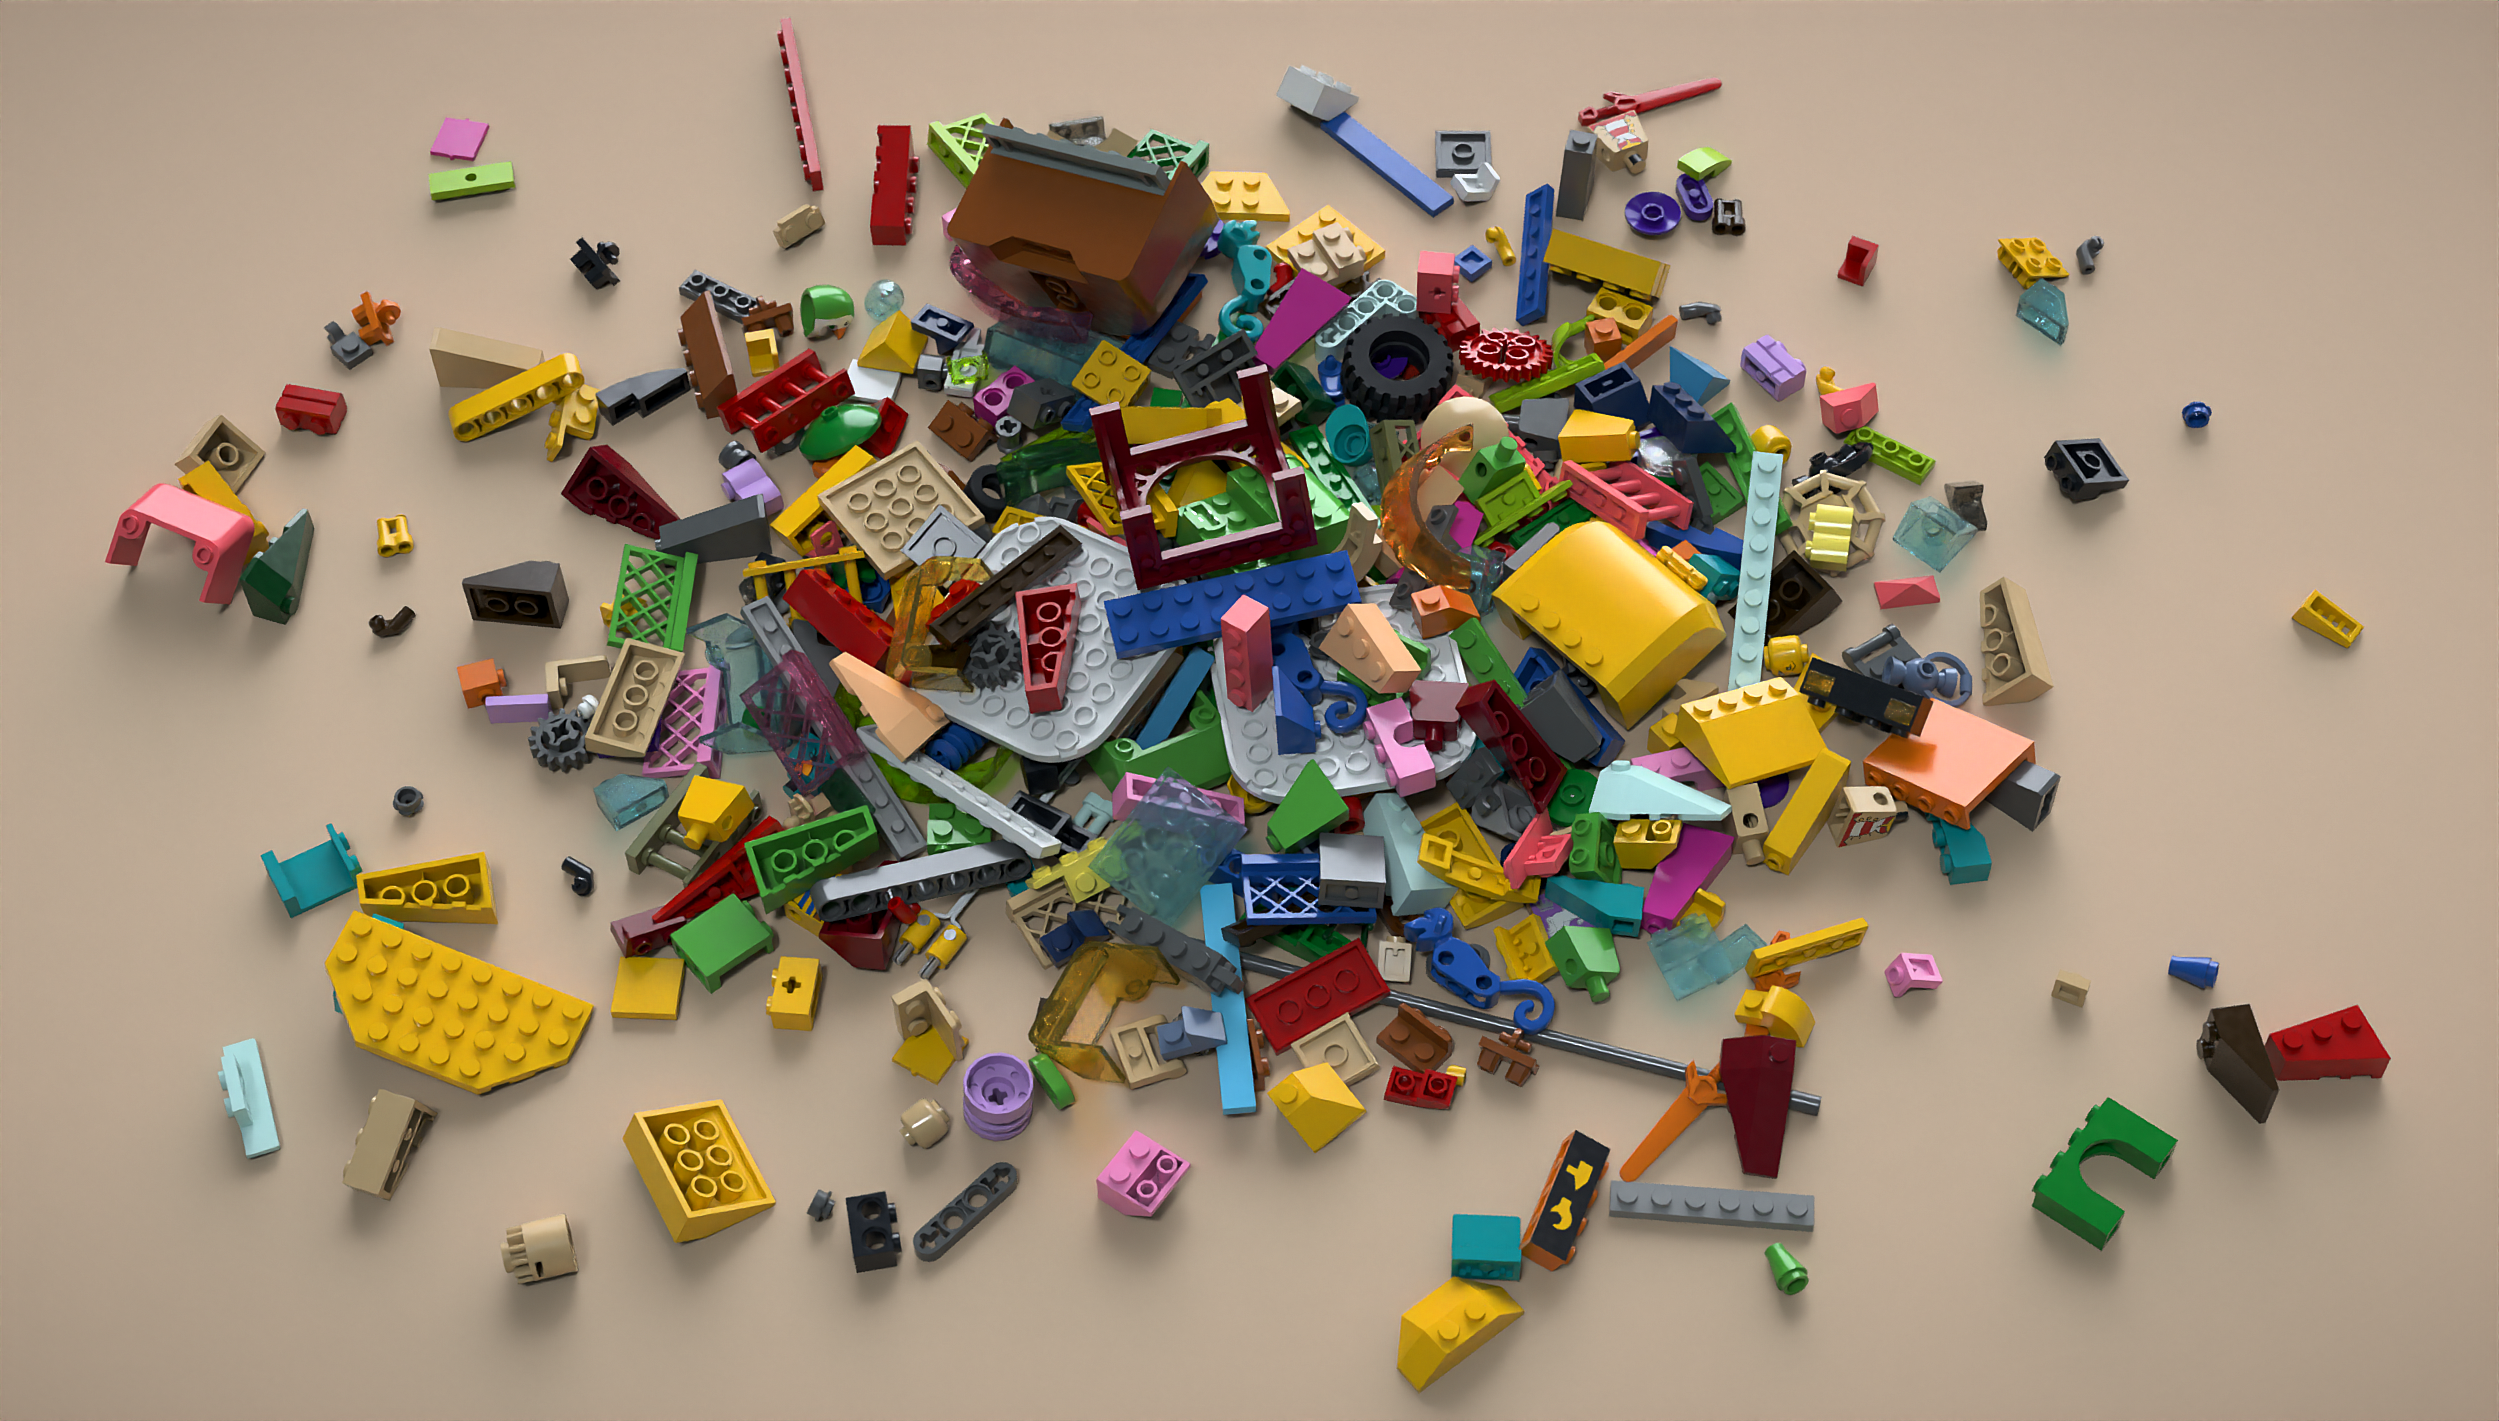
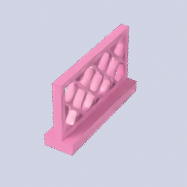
M722 660L710 661L709 668L679 671L675 681L678 685L671 691L665 705L666 707L670 704L675 710L664 720L662 719L661 733L666 729L672 735L661 745L659 744V751L646 752L642 771L645 779L687 775L694 764L683 765L681 761L692 751L697 755V762L707 766L710 779L720 778L731 677ZM698 679H706V684L697 691L689 687ZM686 690L692 696L679 706L673 700ZM699 701L703 704V709L696 715L691 716L687 710ZM683 715L689 721L676 731L670 725ZM696 726L700 729V734L689 742L683 736ZM680 740L686 746L675 756L671 755L667 750ZM662 754L669 759L662 767L652 768L653 762Z

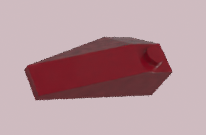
M884 860L878 867L899 862L892 860ZM889 909L833 922L824 921L819 932V939L853 967L885 970L894 950L901 921Z
M1757 1035L1726 1038L1721 1041L1719 1076L1721 1083L1724 1084L1728 1100L1726 1105L1728 1113H1731L1734 1125V1138L1743 1174L1773 1179L1778 1177L1794 1074L1796 1040Z

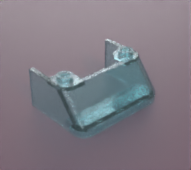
M724 613L686 628L687 635L706 643L705 657L708 663L716 669L723 671L729 724L720 725L716 731L700 736L699 743L728 755L780 751L790 747L793 744V738L778 735L782 679L746 622L728 613ZM748 705L762 706L767 717L764 732L742 723L743 712Z

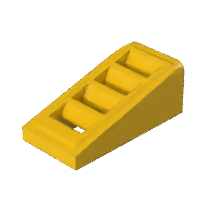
M2316 589L2304 600L2291 617L2301 625L2346 648L2352 644L2364 628L2362 624ZM2333 621L2338 623L2336 627L2331 624ZM2344 627L2350 629L2346 635L2342 632Z

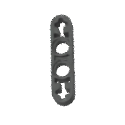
M998 1162L989 1167L919 1229L913 1238L916 1256L925 1262L936 1261L1015 1191L1018 1184L1016 1170L1013 1165L1006 1162ZM999 1175L1004 1178L1008 1175V1182L1005 1183L1001 1180L997 1183L996 1177ZM993 1187H994V1193H995L994 1195H993L992 1192H991V1189H992ZM977 1194L984 1195L987 1198V1202L981 1207H973L968 1202L972 1196ZM951 1216H958L963 1220L961 1226L956 1229L945 1227L944 1222ZM936 1229H939L940 1235H937ZM925 1240L928 1243L934 1241L935 1247L931 1248L927 1246L923 1248L922 1242H924Z

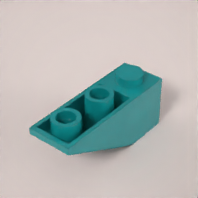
M1925 812L1927 821H1932L1933 844L1935 847H1939L1941 852L1942 873H1947L1950 885L1988 881L1992 861L1984 836L1971 823L1970 828L1966 830Z
M1562 875L1547 877L1545 898L1596 928H1610L1611 934L1638 937L1642 920L1644 887L1628 883L1613 884L1598 880L1572 879Z

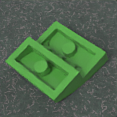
M1708 461L1699 467L1713 510V514L1710 517L1713 525L1743 507L1746 504L1745 498ZM1668 485L1682 494L1680 485Z

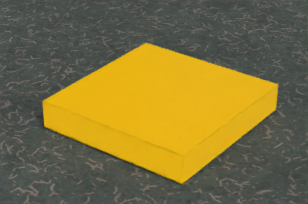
M620 956L611 1006L612 1018L677 1020L686 966L685 960L650 957L625 958Z

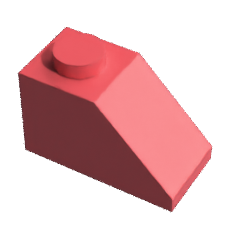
M1873 382L1820 396L1822 423L1836 434L1864 427L1879 411L1876 384Z

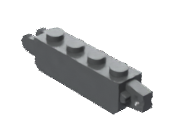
M1119 904L1116 910L1124 918L1123 921L1118 925L1108 920L1105 925L1109 931L1120 937L1136 952L1216 996H1219L1224 988L1239 995L1246 985L1244 981L1240 980L1241 978L1238 975L1234 974L1237 968L1222 954L1133 906L1130 909Z

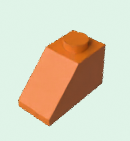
M1442 585L1411 594L1412 617L1422 639L1455 630L1471 617L1477 618L1479 622L1481 621V617L1468 594Z

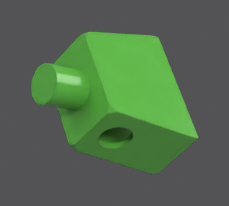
M1505 436L1501 438L1499 444L1480 449L1458 480L1465 488L1463 493L1473 505H1475V500L1524 470L1526 465L1525 458L1517 450L1518 444L1513 438Z
M1563 926L1545 942L1567 986L1570 988H1587L1593 1002L1605 1000L1610 996L1607 984L1619 975L1620 972L1610 928Z

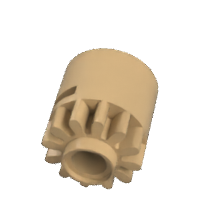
M566 1214L506 1228L508 1242L500 1243L502 1259L506 1273L514 1272L518 1284L578 1271L574 1243Z

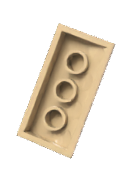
M626 638L586 733V751L618 757H645L684 661L685 653Z

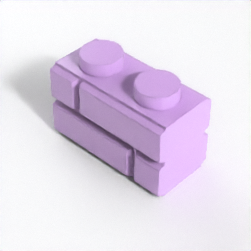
M1767 334L1758 339L1756 343L1753 342L1742 350L1740 366L1776 401L1780 402L1790 394H1794L1803 388L1806 368L1801 360L1794 359L1787 353L1786 347L1782 342H1776Z

